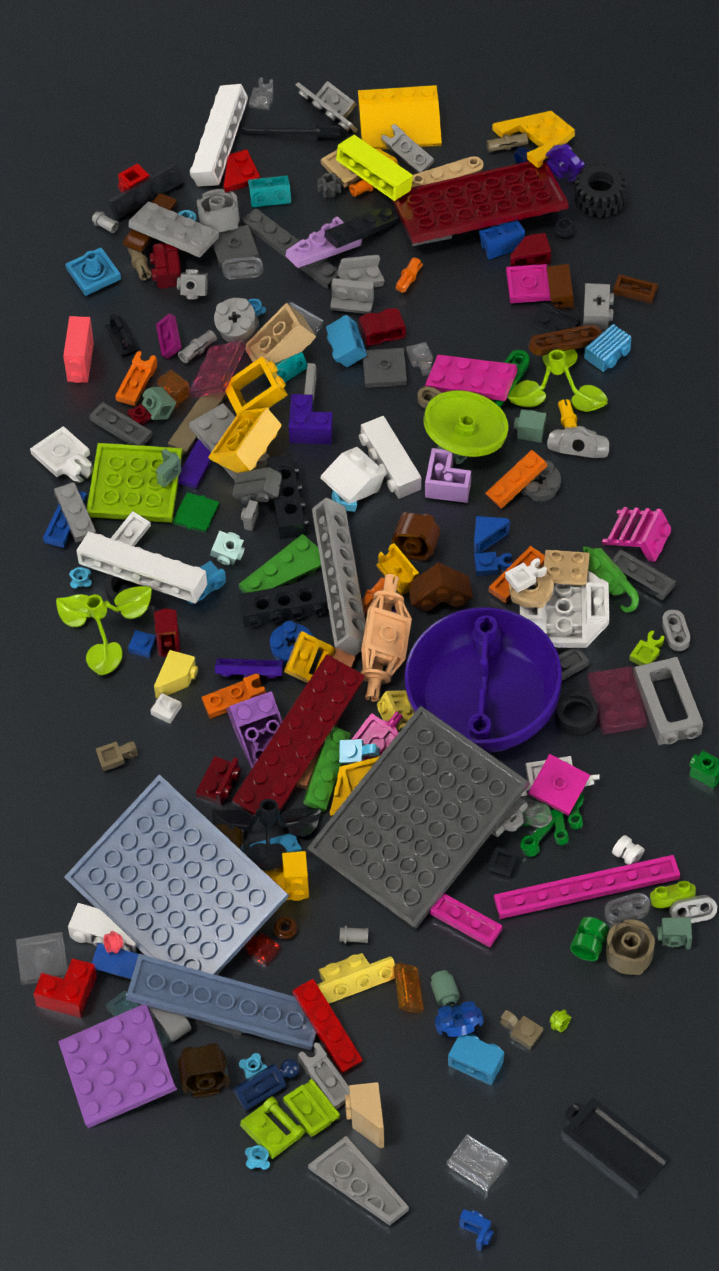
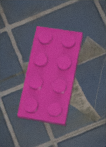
M437 355L425 387H433L442 393L455 390L469 391L480 394L488 399L506 401L518 371L517 364Z

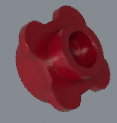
M142 404L127 411V415L140 425L146 424L152 416Z

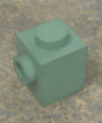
M521 409L520 417H516L514 422V430H517V439L542 443L546 427V413Z

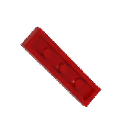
M311 979L295 988L292 994L340 1073L342 1074L360 1064L363 1059L315 980Z

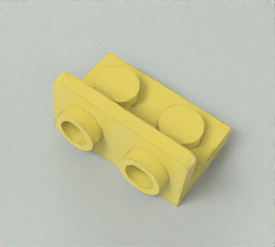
M386 691L377 703L378 711L383 720L388 722L396 711L403 716L395 727L398 732L401 731L413 716L406 691Z

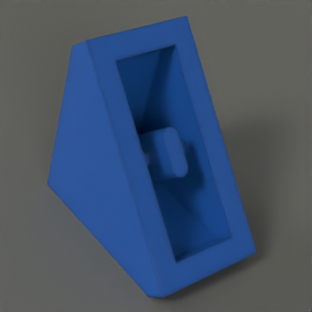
M476 516L474 553L484 552L508 535L510 521L507 518Z

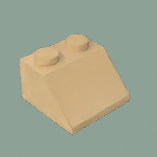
M378 1082L349 1085V1094L345 1095L347 1120H352L353 1129L377 1147L383 1148L384 1126Z

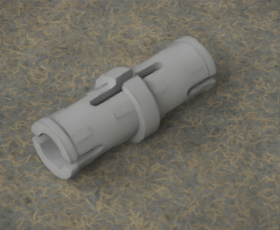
M208 330L198 339H193L190 345L178 352L180 360L187 363L197 354H202L205 348L217 341L215 333L212 330Z

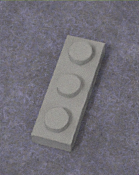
M75 483L55 488V496L75 542L83 541L88 531L96 534Z

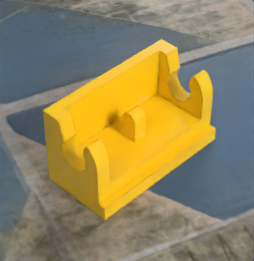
M393 543L389 546L387 555H384L382 552L379 553L376 567L384 576L393 574V579L395 576L399 577L397 592L403 596L409 592L408 583L417 578L419 572L396 544Z

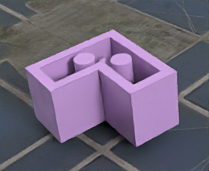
M432 448L425 480V498L468 503L471 471L454 469L452 452Z

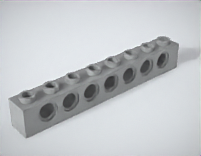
M325 498L312 508L334 645L335 648L355 656L362 648L366 622L346 508L331 499Z

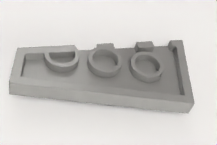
M347 1136L308 1165L309 1170L388 1225H391L409 1211V1206Z

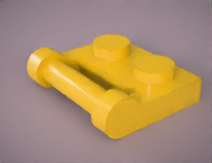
M301 631L284 672L308 683L313 676L309 674L317 651H321L322 655L316 669L326 654L333 656L335 648Z

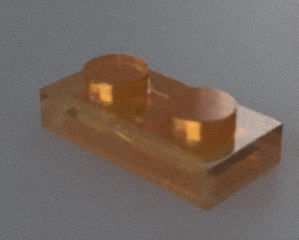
M398 963L393 968L399 1009L418 1014L424 1010L418 967Z

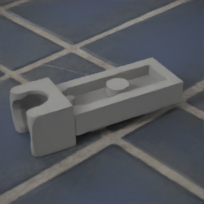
M395 124L392 125L394 137L389 138L386 135L381 137L382 143L417 173L426 171L435 162L434 158Z
M315 1043V1056L308 1057L304 1052H300L298 1054V1061L307 1075L312 1078L335 1109L346 1104L345 1095L349 1094V1086L329 1060L321 1045Z

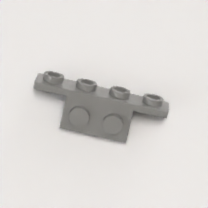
M328 81L316 95L299 82L296 83V86L300 89L298 93L306 100L308 98L312 99V104L320 111L322 108L327 111L325 114L333 121L338 119L340 121L339 125L347 132L349 129L355 133L357 132V128L346 119L357 106L352 99Z

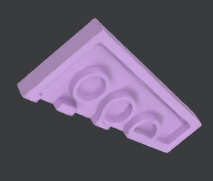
M335 217L332 223H326L321 227L320 231L317 233L314 231L309 235L308 239H302L287 249L285 257L299 268L361 246L362 239L336 249L324 237L325 230L344 223L340 218Z

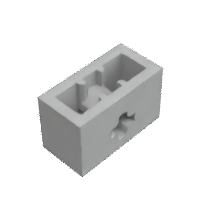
M585 283L583 326L595 325L600 329L606 330L609 321L613 322V309H609V305H613L614 293H610V284Z

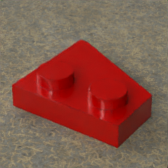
M247 149L229 154L223 186L225 193L247 187L248 180L261 178Z

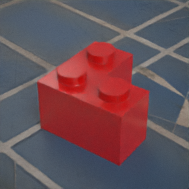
M72 958L64 979L41 973L33 993L36 1006L81 1018L97 978L95 964Z

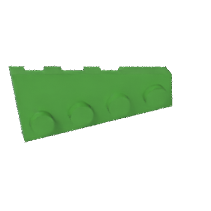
M302 534L239 583V589L243 593L281 587L285 584L290 585L297 582L298 578L306 574L309 576L316 573V570L321 568L318 547Z

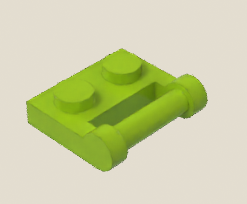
M274 1097L267 1099L262 1106L241 1120L240 1126L258 1145L268 1150L271 1159L298 1141L306 1132L301 1125H297L278 1106V1101ZM272 1112L291 1133L286 1136L267 1114Z

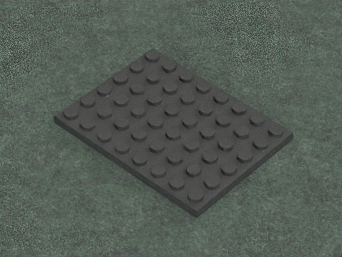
M420 706L307 849L416 930L429 914L430 909L443 896L529 786V781Z

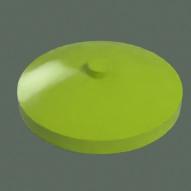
M461 390L448 391L435 396L428 403L423 418L425 430L436 444L449 452L469 457L485 456L497 451L504 444L509 427L506 415L497 404L480 394Z

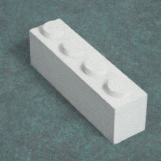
M381 416L361 424L360 442L368 448L371 460L376 461L377 465L386 472L385 478L389 490L394 492L398 499L420 491L421 476L385 417Z

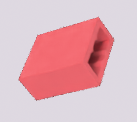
M69 316L63 354L67 382L88 383L94 346L90 317Z

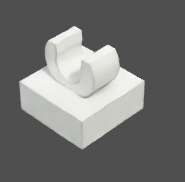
M162 693L152 707L151 715L171 724L181 709L182 704L180 701Z

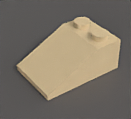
M286 303L243 347L252 362L263 356L266 360H272L274 363H277L302 352L312 343L316 336L303 315Z

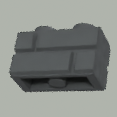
M270 467L238 473L235 476L234 483L236 486L233 489V496L245 505H248L249 500L268 502L270 498L278 497L282 475Z

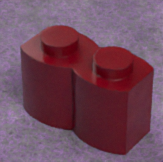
M388 308L380 313H367L359 318V329L366 346L379 345L385 341H396L406 336V326L397 308Z

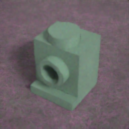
M150 387L144 391V400L141 404L152 415L151 418L153 420L169 418L177 402L163 387Z
M691 917L662 918L661 927H657V941H662V946L679 947L685 945L686 949H691Z

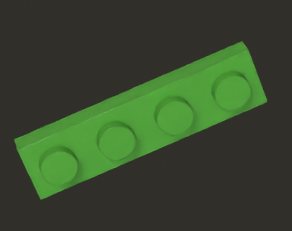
M336 726L333 728L320 749L302 804L311 808L321 809L322 813L326 810L341 765L339 763L340 740H349L351 733Z

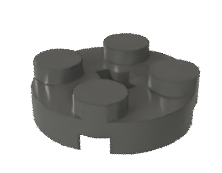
M545 461L548 466L520 491L525 497L527 495L532 497L534 501H546L553 498L558 489H560L561 475L550 461ZM536 479H543V484L534 481Z

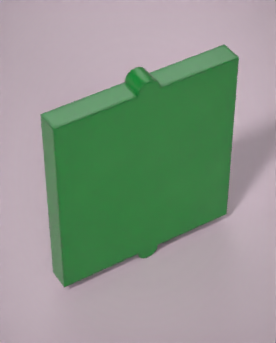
M187 492L173 519V524L186 527L188 530L193 529L206 533L220 502L205 498L204 495L198 496Z

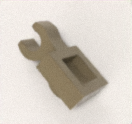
M116 741L95 749L103 771L124 765L123 758L132 759L138 756L134 741L120 747Z
M505 1010L501 1016L500 1024L512 1031L510 1038L531 1050L543 1033L544 1028L524 1015L519 1021L508 1010Z

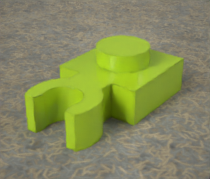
M650 631L647 636V642L640 640L630 654L629 660L640 666L655 662L660 654V649L658 648L664 644V636H661L659 640L652 639L654 631Z

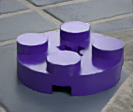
M568 144L554 145L546 153V157L548 156L549 159L547 164L552 173L560 179L563 177L567 178V182L576 181L577 175L585 167L584 162L577 157Z

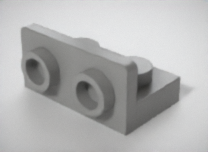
M379 255L343 258L340 262L337 272L340 279L374 283V287H383L385 282L378 268Z
M333 278L331 310L362 314L371 313L374 301V283Z

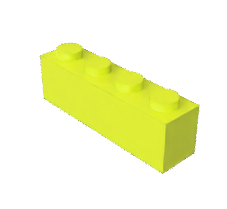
M356 135L349 137L338 145L336 161L392 200L396 201L411 191L413 175Z

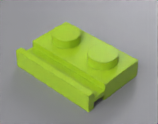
M312 1078L305 1085L302 1084L283 1097L285 1105L311 1138L330 1126L333 1121L340 1119L338 1111Z

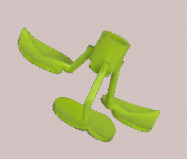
M575 349L568 351L553 350L548 355H543V363L547 367L542 385L539 387V384L534 381H522L508 395V399L518 406H537L546 399V394L542 390L546 386L550 372L554 375H561L565 372L575 394L571 402L576 409L588 412L599 409L608 403L607 396L595 386L583 385L579 391L575 388L568 368L574 365L578 359Z
M138 586L123 590L114 599L117 607L111 605L108 601L104 602L101 596L96 594L91 596L78 594L56 599L59 616L70 627L84 625L87 617L95 618L103 644H96L89 649L86 655V662L90 669L98 675H105L116 669L123 656L122 648L117 642L108 644L100 619L106 616L107 608L115 612L121 611L122 616L127 619L142 616L150 604L151 587Z

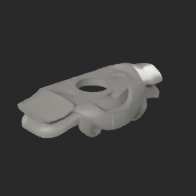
M584 426L565 427V430L556 429L550 433L547 441L548 449L563 454L605 458L609 453V440L605 436L597 435L596 431H591ZM574 440H582L585 444L584 449L581 451L575 450L572 446Z

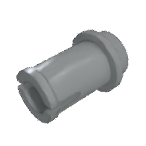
M102 211L95 212L92 217V222L95 226H101L110 231V233H114L119 226V222L107 217Z
M345 925V928L340 927L339 942H344V944L346 942L368 943V928H347V925Z

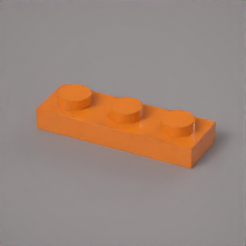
M531 450L485 494L502 509L548 465L538 454Z
M530 546L489 586V592L506 604L511 599V595L509 593V582L505 578V572L522 563L530 566L531 562L537 558L540 559V566L538 567L542 568L545 555Z

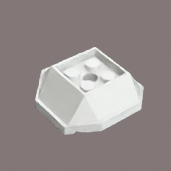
M588 571L586 585L554 583L552 597L543 608H528L520 605V615L539 626L547 634L555 647L587 648L609 625L608 582ZM534 584L528 587L529 590L536 589Z

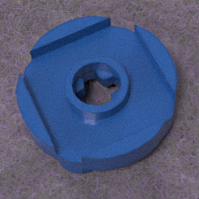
M286 621L282 626L276 628L270 637V649L273 657L276 660H283V664L287 665L294 645L288 647V642H296L301 631L313 636L309 629L292 621Z
M467 1001L455 1007H441L438 1009V1015L435 1018L437 1032L441 1035L442 1031L447 1032L448 1036L451 1037L469 1034L475 1031V1025L479 1023L481 1026L483 1024L482 1011L476 1007L473 1001Z

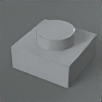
M249 500L247 508L244 507L242 510L241 520H243L245 530L253 531L259 515L257 501Z

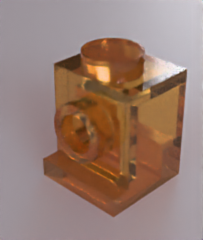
M170 370L159 377L157 385L163 387L177 402L175 408L190 396L189 383L174 371Z

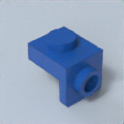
M463 1209L459 1227L479 1235L476 1240V1249L481 1251L483 1245H488L492 1238L491 1221L484 1218L477 1211Z

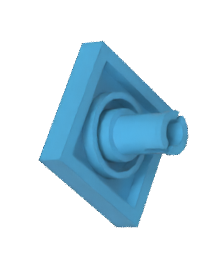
M102 248L88 251L85 255L65 264L66 270L85 296L121 280V274Z

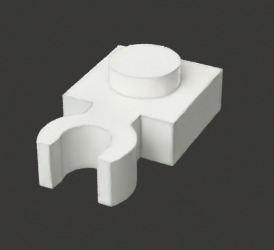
M537 558L528 567L525 563H522L505 572V578L515 591L519 593L535 584L536 577L546 575L547 568L545 566L537 569L536 567L540 566V559Z

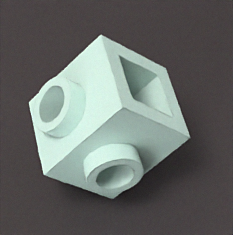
M219 530L210 556L217 558V561L221 564L234 565L236 559L241 560L245 548L241 546L244 540L240 539V536L235 533L228 532L227 534Z

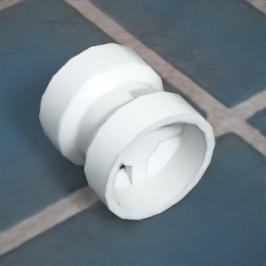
M624 835L615 844L612 854L618 858L622 857L625 863L630 865L640 860L645 849L639 844H633L632 839Z

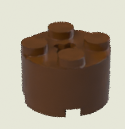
M404 512L398 521L391 544L395 543L401 552L406 554L407 559L425 561L430 555H433L440 535V528L434 522V517L430 514L420 515Z

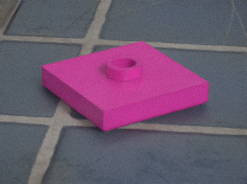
M547 264L506 267L510 303L551 300Z
M549 754L528 795L569 816L590 775Z

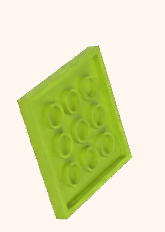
M98 443L87 504L89 517L126 520L133 511L148 521L172 523L179 475L166 487H162L158 484L156 470L163 463L162 451L164 449L177 454L182 461V448Z

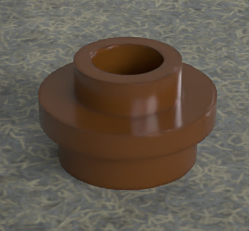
M280 917L274 923V933L280 939H290L297 932V924L290 917ZM283 927L289 928L288 931H282L281 929Z

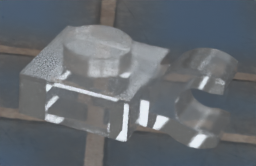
M423 342L406 347V353L412 366H419L423 377L429 375L433 357L427 343Z

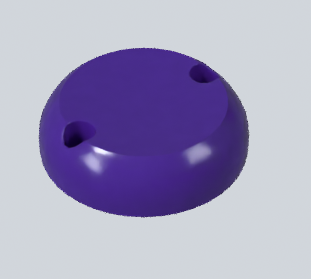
M482 607L465 609L441 618L424 631L415 642L407 659L405 669V689L413 714L422 706L487 753L513 748L537 734L554 713L562 685L559 656L547 634L524 616L500 608Z

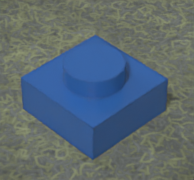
M135 630L128 647L129 653L150 658L157 641L156 635Z

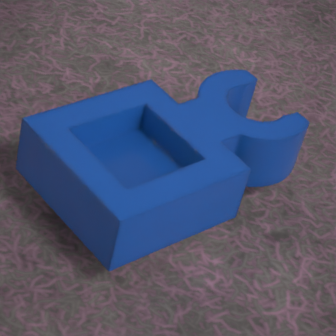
M496 552L474 553L476 576L498 575V569L505 571L513 564L505 563L506 561H512V554L505 553L500 557H496Z

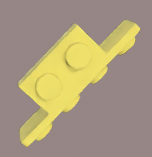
M363 953L318 969L323 982L317 985L330 1004L393 980L398 975L392 957L369 964Z

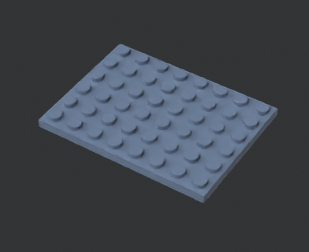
M160 774L64 876L95 908L104 912L136 943V947L144 955L218 975L289 897L277 883Z

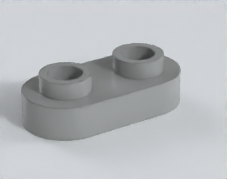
M678 610L666 611L662 617V627L668 645L675 651H683L689 647L691 638L684 615Z
M708 895L677 900L670 907L671 918L691 917V923L709 920L717 912L716 902ZM703 903H707V907L705 909H700V906ZM680 908H684L682 914H678Z

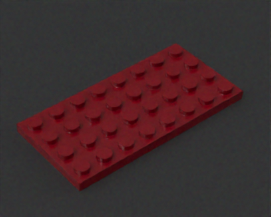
M545 160L539 168L528 161L412 187L411 191L396 201L392 200L412 244L568 209V200Z

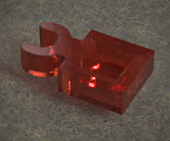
M263 933L258 938L253 935L243 946L249 947L247 949L248 955L265 966L281 950L278 943Z

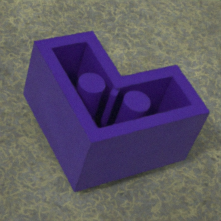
M291 394L289 443L332 445V412H313V395Z

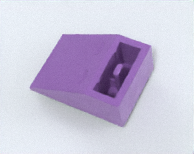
M272 691L226 708L235 734L251 769L283 722Z

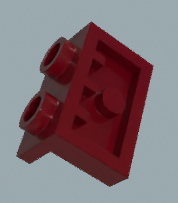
M214 756L196 791V797L221 806L224 799H228L231 794L233 781H237L241 774L239 759L234 757L232 762Z

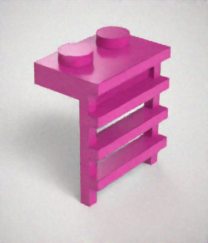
M624 507L623 510H617L616 513L619 517L608 539H603L602 544L641 547L647 560L656 562L672 530L662 510L651 511L650 508H646L645 511H640L639 508L629 510L628 507ZM630 516V518H629V520H628V522H627V524H626V526H625V528H624V530H623V532H622V534H621V536H620V538H619V540H618V537H619V535H620V533H621V531H622V529H623V527H624V525H625V523H626L628 517ZM641 517V519H640V521H639V523H638V525H637V527H636V529H635V531H634V533H633L631 539L629 540V538H630V536H631V534H632V532H633V530H634V528H635V526H636V524H637L639 518Z

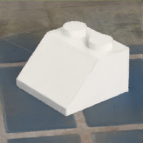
M355 447L341 453L321 475V479L343 500L350 504L379 492L386 472L362 450Z

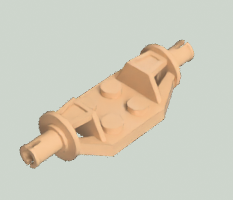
M393 574L385 575L383 591L375 592L373 595L374 600L367 612L361 648L363 665L361 674L365 675L364 681L368 682L365 699L373 702L380 699L381 684L390 683L391 676L405 661L412 618L404 605L403 596L396 593L399 577L395 576L393 579ZM392 607L396 608V613L391 612ZM383 666H388L386 671H382Z

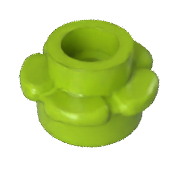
M565 1009L555 1011L549 1021L551 1028L563 1032L569 1025L571 1016L567 1014Z

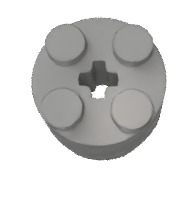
M215 189L202 194L200 200L198 198L197 208L201 224L210 226L212 229L220 232L236 230L238 228L240 216L235 193L230 191L229 194L225 193L224 189Z
M230 298L217 305L214 322L225 341L234 346L245 345L259 331V319L252 305L246 299Z

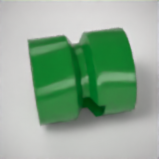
M593 917L582 918L577 934L570 945L571 952L578 958L586 961L598 960L603 949L602 943L606 942L610 931L608 925Z

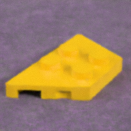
M379 757L339 767L330 809L331 817Z

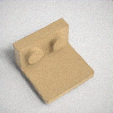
M546 550L544 567L546 566L547 575L552 578L553 583L586 585L589 571V553Z

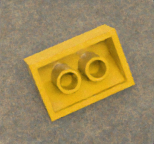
M267 407L239 411L208 458L236 473L251 471L256 467L259 458L267 451L270 442L276 438L277 432L282 425Z

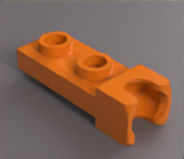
M141 351L136 352L132 365L115 395L116 401L136 406L150 377L153 376L157 369V358L155 355H152L149 360L143 361L140 358L142 355Z
M259 674L243 678L244 681L202 696L201 698L209 718L212 719L227 713L226 708L231 705L265 694V688L260 687Z

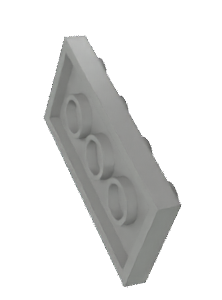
M149 201L129 220L128 226L198 257H201L219 238L220 232Z
M222 403L191 421L189 428L203 445L212 452L235 416ZM266 452L259 458L253 470L267 468V458L270 456ZM222 466L235 481V476L238 473Z

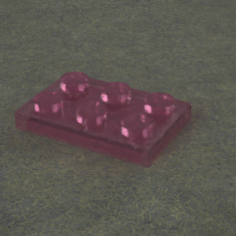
M241 340L210 347L192 382L189 394L195 398L225 392L246 348L245 343Z
M632 666L588 673L587 679L592 697L598 704V719L602 734L647 727V720Z

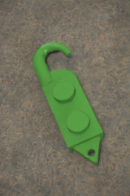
M583 546V551L589 553V570L598 578L608 582L610 594L621 595L626 592L631 597V605L629 607L621 605L620 609L627 613L633 612L638 606L639 596L635 588L626 579L627 577L602 548Z

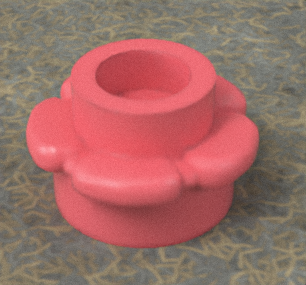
M114 931L104 935L103 941L106 951L117 954L120 948L123 947L122 936Z

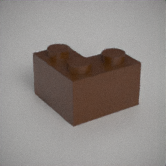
M441 563L435 564L408 583L411 605L425 612L432 610L441 602L459 608L473 598L469 576Z

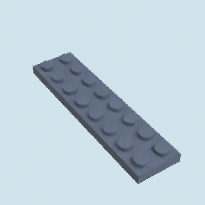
M138 955L126 1000L311 1051L316 1032L294 996L146 955Z

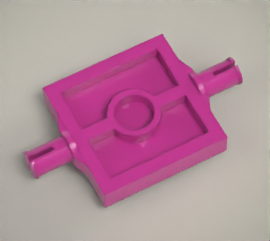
M396 711L387 722L371 713L351 740L362 739L364 745L376 744V747L379 746V756H381L399 732L395 727L403 716ZM364 757V760H368L375 757Z

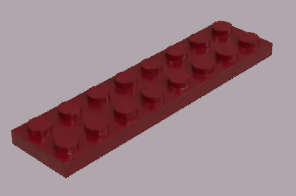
M326 654L233 797L232 803L255 816L256 809L260 808L262 800L273 799L278 803V809L281 811L365 680V675Z

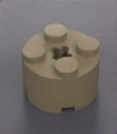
M634 919L624 920V922L618 925L615 924L610 929L607 937L606 958L608 965L623 974L641 975L649 967L653 959L655 938L650 932V928L645 923Z

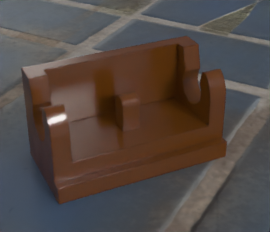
M569 264L546 267L551 302H562L554 304V307L558 309H574Z

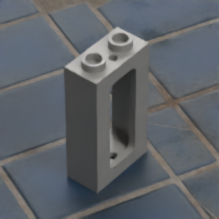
M678 657L634 668L633 680L658 745L673 744L678 740L686 738L694 739L702 734L703 721ZM673 678L688 716L687 719L672 723L666 720L652 682Z

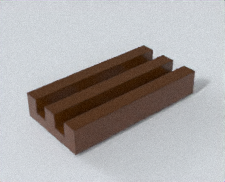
M619 274L613 288V293L652 304L658 284Z

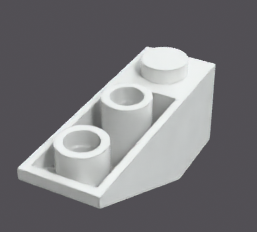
M80 903L77 904L68 925L70 938L76 942H87L97 947L98 943L104 944L105 934L114 931L122 936L123 947L120 949L137 953L136 943L104 912L98 908Z

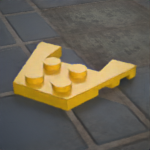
M553 111L492 124L493 131L501 138L507 134L511 136L519 131L526 133L527 137L538 146V148L527 153V160L537 168L543 165V161L546 158L548 159L546 153L554 145L566 144L575 136V129Z

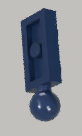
M286 1059L282 1062L279 1070L275 1064H271L232 1088L243 1110L247 1111L286 1087L287 1085L283 1078H294L297 1076L300 1070L299 1064L294 1059Z

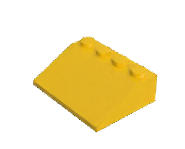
M437 85L358 90L361 138L374 149H388L382 143L381 137L382 135H386L389 138L395 136L392 129L393 124L397 125L420 147L442 146Z

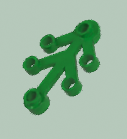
M582 792L568 818L572 829H579L583 826L582 816L579 814V807L584 800ZM533 798V805L536 810L542 811L547 807H551L545 803L537 804L541 801ZM556 809L532 814L530 811L522 813L523 818L529 817L524 820L522 826H529L532 823L544 821L532 836L528 835L522 839L520 845L525 856L532 857L540 852L539 841L554 825L556 827V832L554 833L556 843L564 845L569 841L568 832L565 830L564 813Z

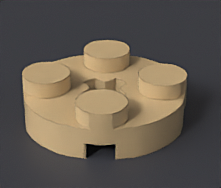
M548 572L543 577H536V583L534 584L536 589L534 590L526 588L517 593L509 583V593L512 602L528 608H543L553 594L554 583L552 578L547 575Z

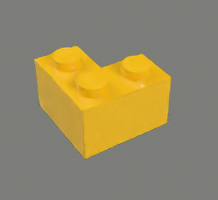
M306 851L282 853L283 866L274 871L263 870L289 895L287 900L300 901L304 898H309Z

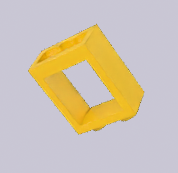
M262 356L222 384L236 414L244 410L266 407L269 409L287 396L284 389L286 384L277 375L278 368L272 360L268 361ZM265 373L272 386L246 404L240 390Z

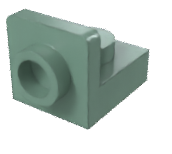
M164 449L162 451L163 463L156 470L158 484L162 487H166L182 472L181 460L178 455Z

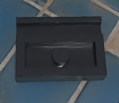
M543 302L541 309L538 310L530 322V329L545 334L574 328L580 324V317Z

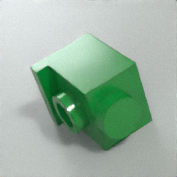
M703 750L700 755L694 754L689 763L691 767L690 776L714 789L719 782V759Z

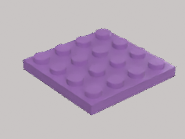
M140 1005L58 1041L85 1125L88 1128L177 1090L149 1006Z

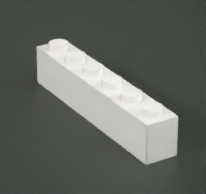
M242 84L222 85L215 96L213 108L210 111L203 137L200 140L193 166L190 169L191 178L194 179L197 187L220 184L248 100Z
M88 531L76 550L80 565L142 586H149L154 590L193 603H197L207 586L206 571L200 567H193L179 560H172L163 557L161 554H154L140 547H133L124 544L122 541L107 538L101 534Z

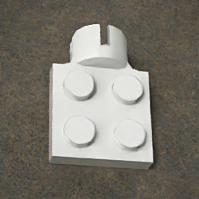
M64 426L30 448L31 454L56 477L65 474L73 481L80 483L84 482V479L79 474L83 475L86 479L92 474V463L87 459L90 455L89 448Z

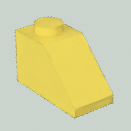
M169 650L154 685L156 698H159L162 693L168 696L189 687L191 680L196 678L198 672L195 657Z

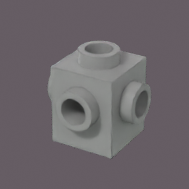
M186 269V273L183 272L181 277L177 278V290H181L180 295H186V299H198V296H205L207 294L208 273H198L197 269ZM190 281L194 283V287L190 285Z

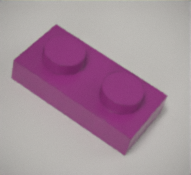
M170 313L156 324L161 354L166 359L172 357L182 348L176 317Z

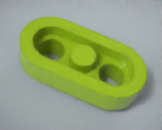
M681 881L666 887H657L650 893L651 905L656 908L671 907L677 900L695 897L696 887L688 881Z

